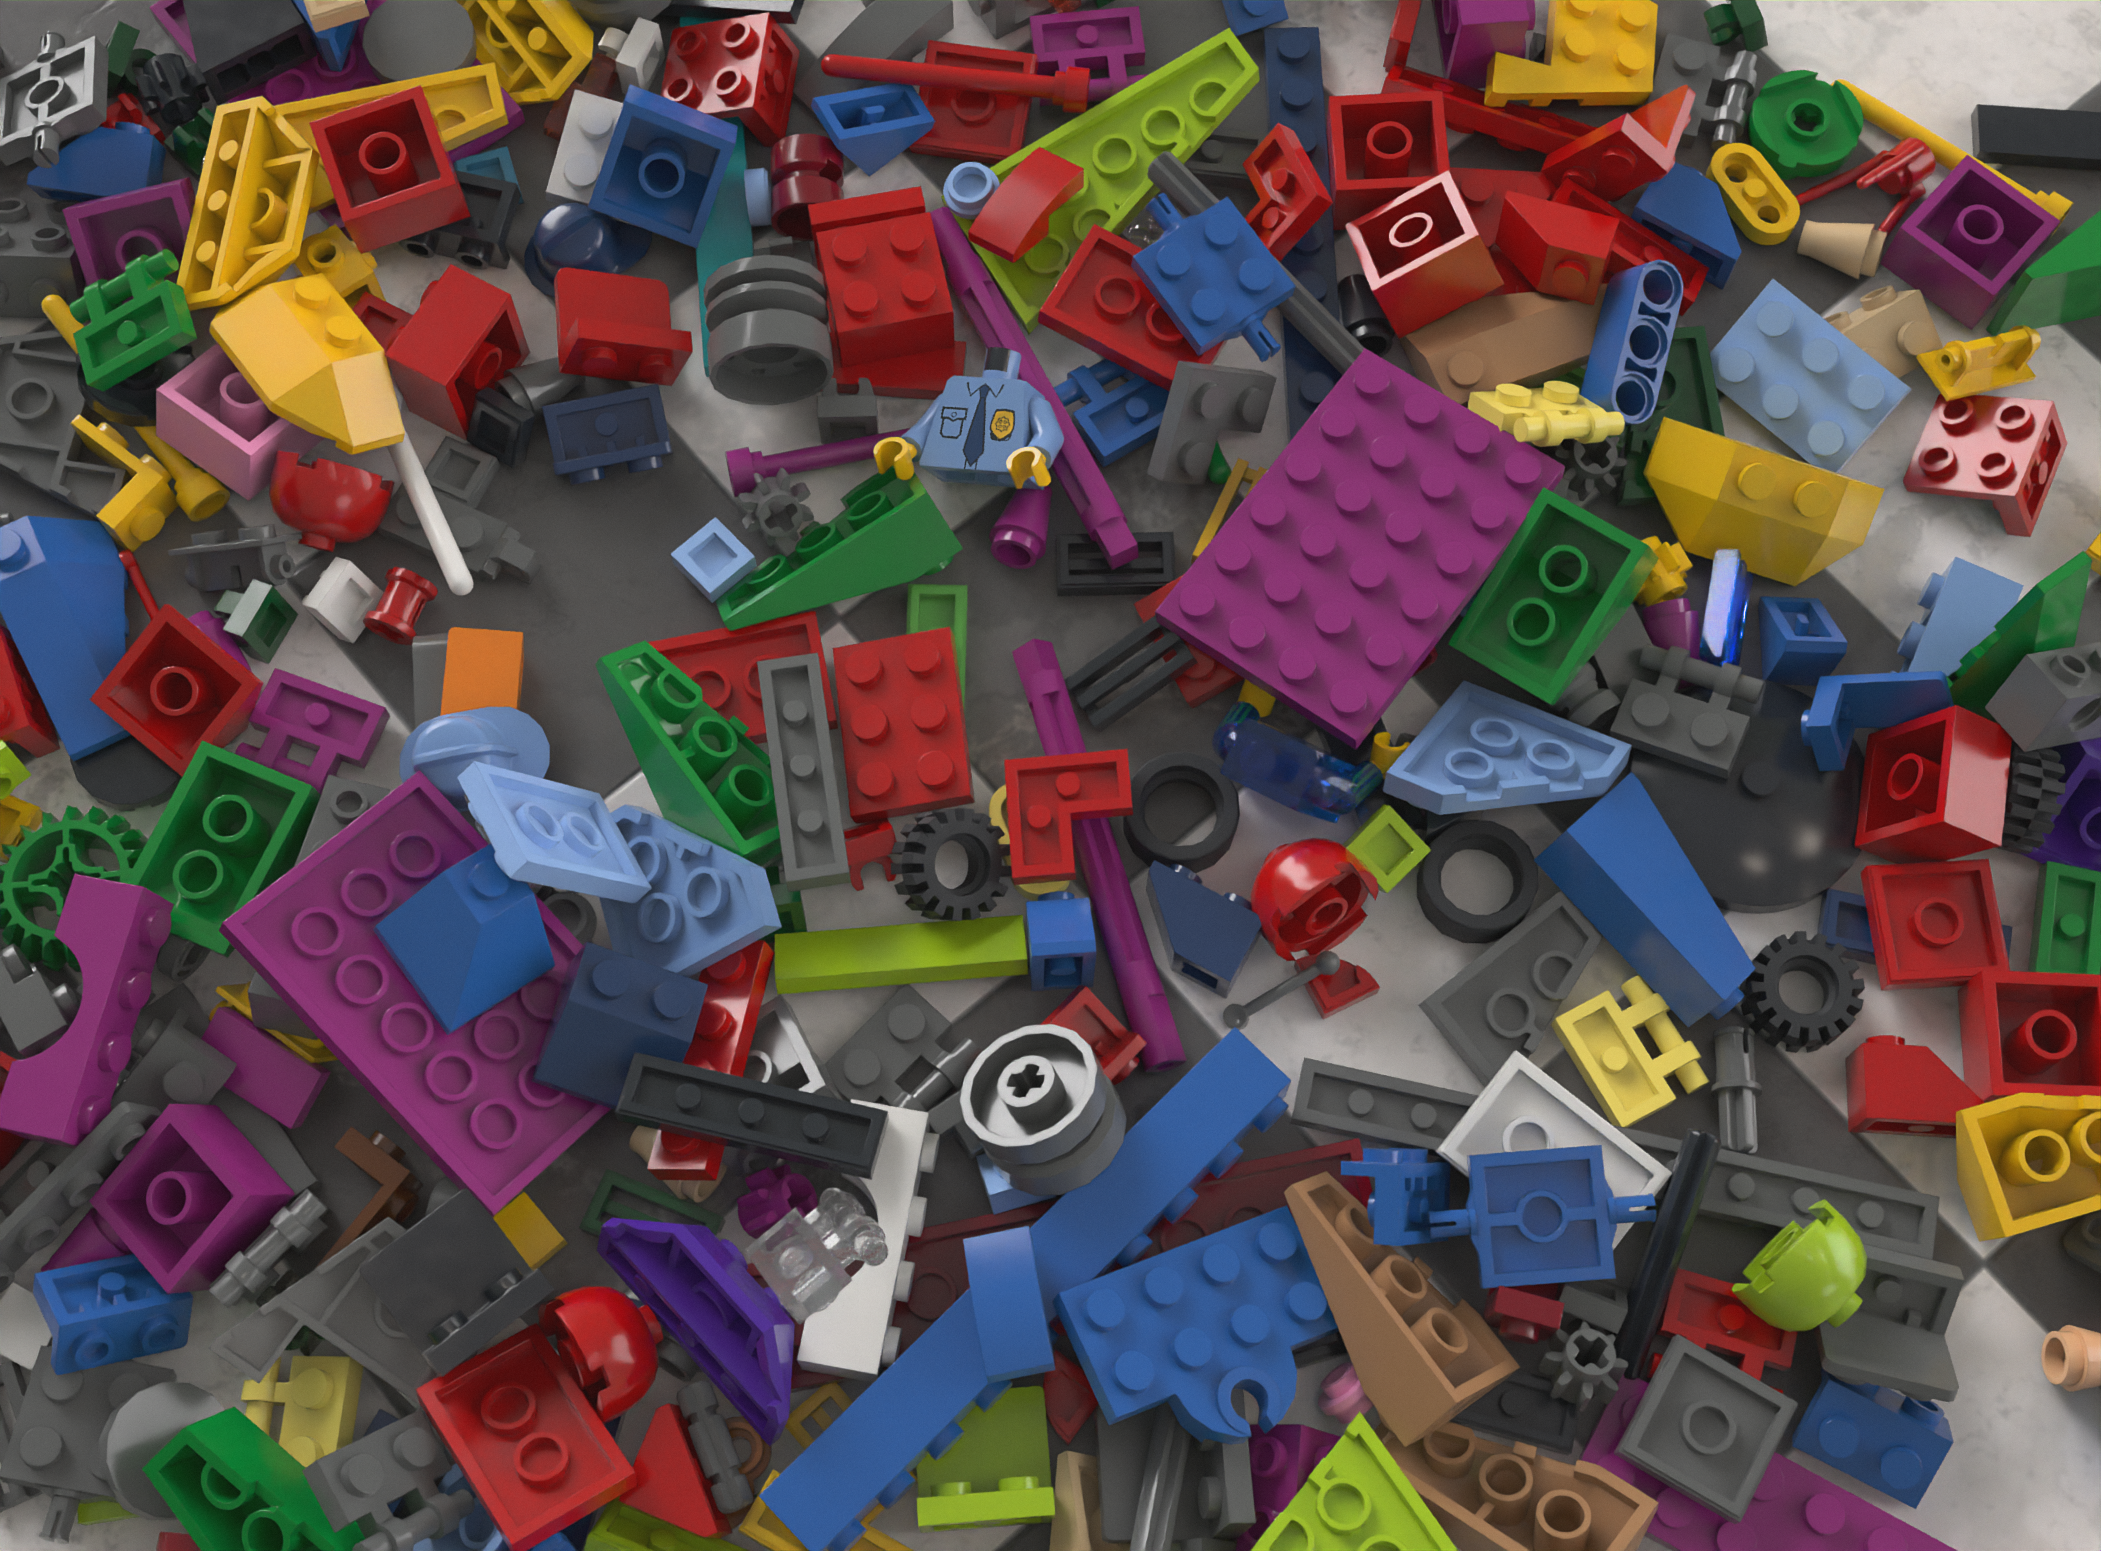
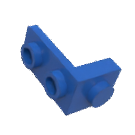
M1942 671L1820 676L1811 710H1804L1801 718L1803 743L1807 747L1812 746L1819 771H1841L1845 769L1855 728L1892 727L1954 706L1946 674Z

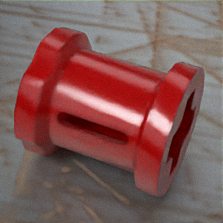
M393 567L388 569L384 577L388 585L376 609L366 613L363 623L369 630L388 641L405 646L412 645L413 637L417 636L413 628L426 602L433 601L438 590L432 582L417 573L404 568Z

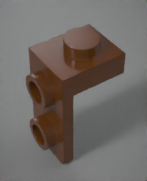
M351 1126L334 1146L351 1163L382 1187L318 1263L316 1268L387 1217L401 1225L412 1214L419 1202V1196L416 1194L423 1187V1184L407 1168L399 1163L406 1155V1152L378 1130H375L371 1137L367 1139Z

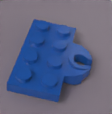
M1287 1205L1059 1292L1052 1301L1108 1425L1168 1402L1180 1425L1200 1442L1208 1439L1230 1445L1243 1444L1251 1437L1249 1422L1240 1417L1232 1407L1231 1392L1234 1389H1242L1253 1395L1259 1407L1257 1423L1265 1434L1284 1418L1295 1398L1297 1369L1292 1350L1339 1331L1299 1229Z

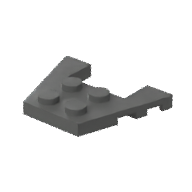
M58 330L0 337V470L98 519L96 515L132 477L126 469L77 462L83 441L70 423L78 415L90 421L93 411L78 390L76 373L77 354Z
M389 1217L215 1339L208 1348L251 1379L260 1383L300 1328L305 1325L417 1404L413 1413L421 1409L443 1452L446 1446L421 1407L415 1390L438 1376L359 1272L362 1264L407 1231ZM476 1350L474 1353H472L469 1357H467L465 1360H463L460 1364H462V1363H464L465 1361H467V1360H469V1359L475 1357V1356L477 1355L478 1350Z

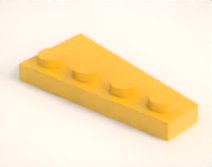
M494 62L274 106L318 153L319 150L309 122L419 85L422 86L437 119L448 151L509 124L498 72ZM321 156L318 162L308 215L336 203Z

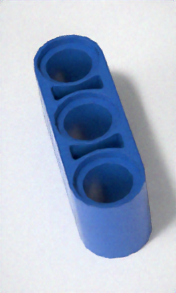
M1658 259L1617 272L1610 278L1606 287L1580 395L1600 406L1606 412H1620L1624 417V427L1645 422L1652 415L1656 407L1683 296L1681 274L1668 261ZM1616 396L1618 398L1619 408L1616 403Z

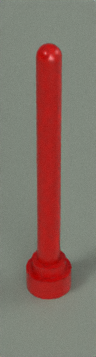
M828 54L821 61L822 72L829 77L1053 99V105L1063 106V112L1083 114L1087 111L1090 68L1067 66L1066 72L1056 71L1055 76L838 54Z

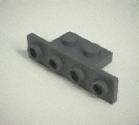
M127 1101L121 1102L75 1149L31 1140L0 1171V1293L12 1284L15 1272L35 1252L47 1247L57 1238L60 1233V1227L80 1206L89 1203V1200L162 1114L157 1107Z

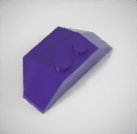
M611 1218L601 1226L596 1251L640 1301L650 1307L657 1320L769 1446L773 1445L782 1435L790 1410L795 1324L791 1320V1312L784 1299L770 1287L763 1289L747 1272V1262L739 1249L727 1239L719 1241L707 1226Z

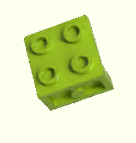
M1040 1386L1009 1388L999 1401L986 1412H983L976 1406L958 1424L965 1432L955 1445L937 1461L928 1454L916 1466L918 1527L921 1533L1051 1523L1052 1519H1055V1504L1051 1483L1043 1388Z

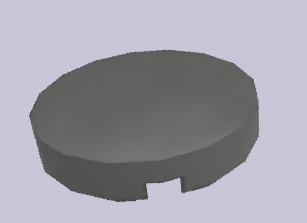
M387 0L373 11L364 27L362 46L373 74L383 84L471 67L476 58L477 51L476 33L467 10L456 0Z
M162 1382L134 1393L110 1414L99 1438L98 1466L103 1481H108L110 1489L116 1495L113 1498L124 1510L147 1520L178 1519L142 1468L184 1427L226 1410L213 1394L190 1383Z

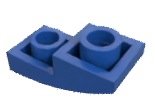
M1029 1226L963 1239L976 1326L988 1383L1055 1370L1047 1312L1042 1298L1034 1242Z

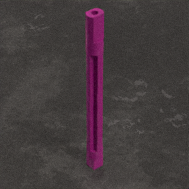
M941 207L931 211L942 264L946 269L945 276L986 350L990 347H1001L1020 353L1021 362L1017 379L1026 381L1045 397V400L1050 402L1064 435V442L1051 467L1090 538L1098 543L1112 570L1138 558V544L1126 525V516L980 256L973 252L948 207Z
M1033 638L1012 651L1045 756L1087 752L1053 644L1049 641ZM1107 817L1073 820L1074 848L1132 1032L1139 1033L1147 1042L1139 1051L1144 1071L1165 1072L1179 1067L1187 1060L1109 819Z

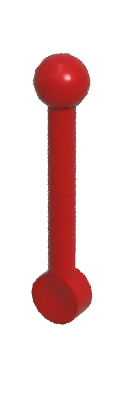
M130 548L119 552L118 555L130 575L150 620H152L159 612V608Z

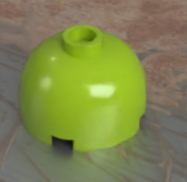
M1826 1199L1808 1208L1817 1218L1804 1229L1793 1220L1748 1264L1742 1273L1751 1281V1284L1735 1283L1732 1287L1733 1293L1754 1314L1771 1326L1788 1332L1807 1331L1826 1320L1836 1328L1850 1318L1863 1302L1855 1293L1866 1275L1867 1256L1863 1244L1847 1220Z

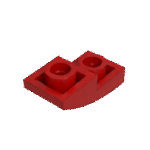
M1038 147L1010 173L990 197L969 229L968 240L1015 263L1049 234V215L1084 187V169Z

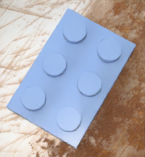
M1775 279L1769 282L1710 353L1715 384L1719 390L1811 465L1835 473H1839L1912 390Z
M476 761L457 777L470 801L468 807L471 815L483 826L496 851L494 854L495 861L509 878L632 904L638 902L652 889L599 793Z

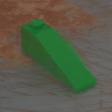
M893 465L884 474L876 473L843 496L840 500L846 509L829 523L820 524L817 521H813L799 533L802 537L790 555L785 557L783 554H777L767 558L716 600V604L724 624L729 631L907 583L923 574H935L948 566L953 559V555L963 548L916 473L914 472L913 476L908 480H901L897 478Z
M2084 550L2037 583L1994 625L1995 631L1977 646L1970 649L1959 660L1962 665L1953 674L1956 679L1951 682L1946 676L1954 706L1958 705L1999 724L1986 710L1985 706L2025 655L2075 646L2092 559Z
M645 640L600 657L595 666L663 818L760 867L781 853L782 848L770 756L744 735L749 727L734 715L727 721L702 700V688Z

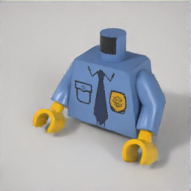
M990 347L986 351L982 377L952 376L947 380L943 393L935 399L914 426L901 437H888L879 441L875 445L873 453L880 474H884L888 468L894 465L896 476L901 480H908L913 476V463L920 460L919 466L942 482L1044 490V486L1049 485L1051 482L1048 469L1063 445L1064 435L1050 402L1045 400V397L1028 382L1017 379L1021 354L1007 348Z

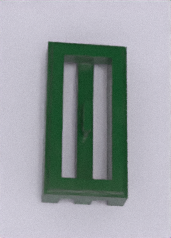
M606 1169L579 1228L582 1232L599 1239L601 1226L604 1224L598 1221L602 1212L622 1219L663 1222L609 1199L613 1189L702 1226H707L716 1237L718 1232L721 1233L726 1221L723 1216Z

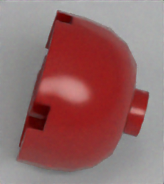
M276 452L269 485L271 506L282 524L302 534V539L298 540V544L322 551L334 552L336 542L356 543L370 536L382 523L390 504L395 482L392 480H382L383 476L334 461L317 458V461H312L310 465L298 461V453Z
M1309 838L1280 845L1268 854L1257 874L1250 898L1252 911L1258 914L1262 924L1260 932L1263 938L1278 956L1286 961H1295L1291 952L1306 950L1309 955L1320 954L1321 952L1329 951L1347 939L1361 926L1368 916L1361 908L1367 899L1368 893L1376 901L1379 889L1377 878L1342 844L1326 838Z
M583 1286L565 1292L541 1304L538 1311L541 1331L546 1338L554 1334L556 1335L559 1358L603 1424L623 1415L643 1399L655 1381L659 1365L655 1344L663 1340L661 1326L650 1307L643 1305L637 1308L635 1303L625 1293L606 1286Z

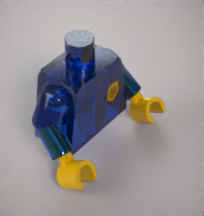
M1246 679L1238 701L1233 704L1221 721L1212 739L1214 753L1224 761L1220 772L1222 775L1288 808L1337 824L1341 815L1350 813L1383 783L1386 772L1410 745L1409 742H1405L1400 747H1390L1391 734L1388 732L1377 733L1373 739L1370 761H1362L1355 765L1261 720L1260 717H1266L1271 714L1276 698Z

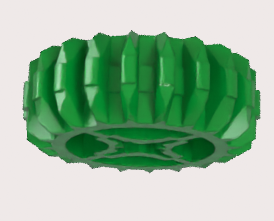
M67 805L62 821L59 822L52 813L42 812V828L34 831L29 826L20 825V833L25 840L18 847L13 844H1L2 852L9 858L7 864L0 865V929H4L1 934L2 940L8 946L14 943L28 962L39 963L43 960V965L49 970L58 972L68 963L69 967L75 972H81L74 953L67 945L54 936L56 930L38 926L33 907L44 906L49 911H57V916L60 918L74 874L125 883L148 838L139 829H131V824L121 815L115 814L109 818L101 808L92 806L84 816L77 807ZM89 849H101L116 854L120 870L107 871L103 866L95 867V863L89 858Z

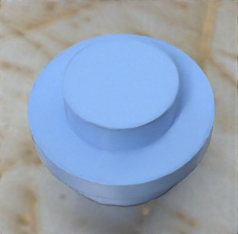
M965 162L956 166L950 172L944 184L943 194L948 208L955 215L965 219H976L1000 184L995 173L988 167L977 162Z

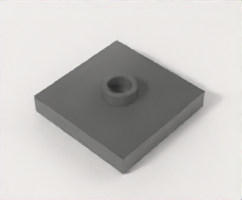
M1677 1334L1672 1338L1614 1455L1731 1523L1737 1524L1741 1522L1798 1403Z

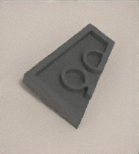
M1560 890L1418 1006L1486 1088L1514 1051H1518L1527 1059L1534 1053L1545 1035L1544 1031L1562 1001L1568 997L1603 936Z

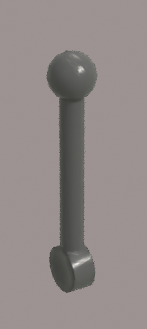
M1332 951L1321 952L1317 956L1315 964L1243 1006L1231 1004L1226 1007L1223 1012L1224 1023L1231 1029L1234 1027L1238 1030L1244 1029L1249 1022V1017L1321 974H1335L1340 967L1339 957Z

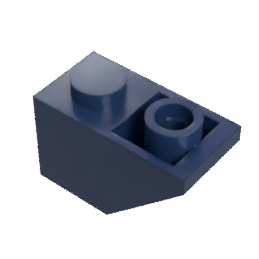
M1154 860L1148 871L1146 892L1171 970L1226 999L1261 936L1262 924L1258 914L1252 911L1251 902L1230 892H1226L1222 896L1201 885L1202 879L1190 869L1178 864H1170L1169 867H1166Z

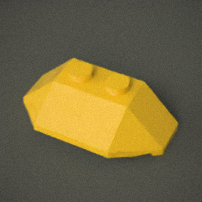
M456 0L467 10L473 24L477 44L476 58L482 65L495 63L500 85L518 106L558 100L592 59L594 32L568 0Z
M263 96L216 107L176 283L183 288L189 311L225 305L241 297L256 286L276 282L299 256L320 154Z
M323 273L256 286L236 300L221 306L210 324L209 332L271 412L312 434L336 441L335 447L350 455L403 442L405 430L384 349Z
M1664 417L1643 472L1684 551L1792 586L1800 584L1863 545L1884 489L1667 417Z

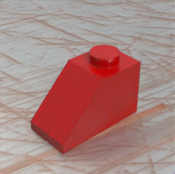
M1507 190L1495 244L1537 291L1594 305L1609 264L1620 219Z
M1879 1035L1869 1037L1865 1040L1866 1043H1862L1845 1058L1848 1132L1956 1138V1112L1985 1103L1927 1046L1905 1045V1039L1899 1036Z

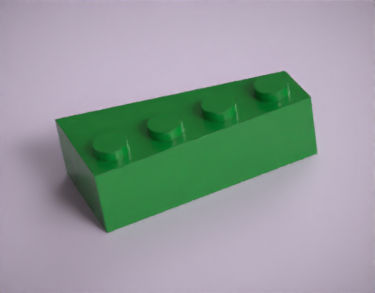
M235 1406L184 1427L142 1468L201 1551H353L355 1544L365 1540L356 1522L336 1533L333 1531L302 1472L305 1467Z

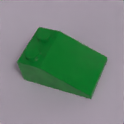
M2101 210L2023 272L1987 326L1986 331L1989 334L1997 336L1998 334L2009 332L2011 328L2018 325H2026L2031 329H2037L2101 316Z
M1543 487L1528 511L1525 520L1503 552L1448 645L1553 706L1628 610L1659 558L1649 545Z
M202 741L125 883L143 886L174 904L170 915V934L228 958L235 948L219 932L222 922L295 866L321 795L309 784Z

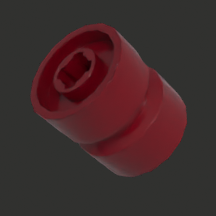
M795 134L784 137L774 144L771 150V183L774 187L771 191V224L778 234L784 237L792 236V240L812 242L808 205L844 199V193L841 189L844 184L843 153L836 148L830 138L816 134Z

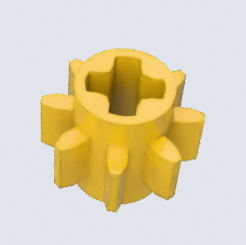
M1657 536L1641 540L1649 545L1659 559L1633 602L1637 600L1639 605L1645 603L1646 607L1660 602L1678 599L1688 589L1684 581L1688 577L1685 572L1693 567L1679 542L1671 546L1668 542L1662 544Z

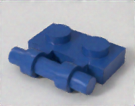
M1106 358L1089 368L1081 365L1068 372L1067 380L1054 387L1064 408L1078 400L1086 404L1072 413V422L1103 468L1158 436L1170 393ZM1120 376L1129 379L1128 382L1108 393L1102 388Z

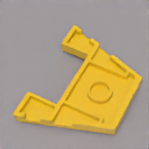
M1549 0L1544 64L1496 51L1487 67L1484 105L1504 107L1508 100H1528L1529 106H1549L1552 99H1577L1579 106L1644 105L1653 91L1658 5L1650 0Z

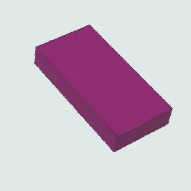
M219 1007L201 1040L237 1063L233 1073L223 1086L290 1129L302 1126L331 1071L317 1062L311 1063L265 1029L255 1027L251 1020L230 1007Z

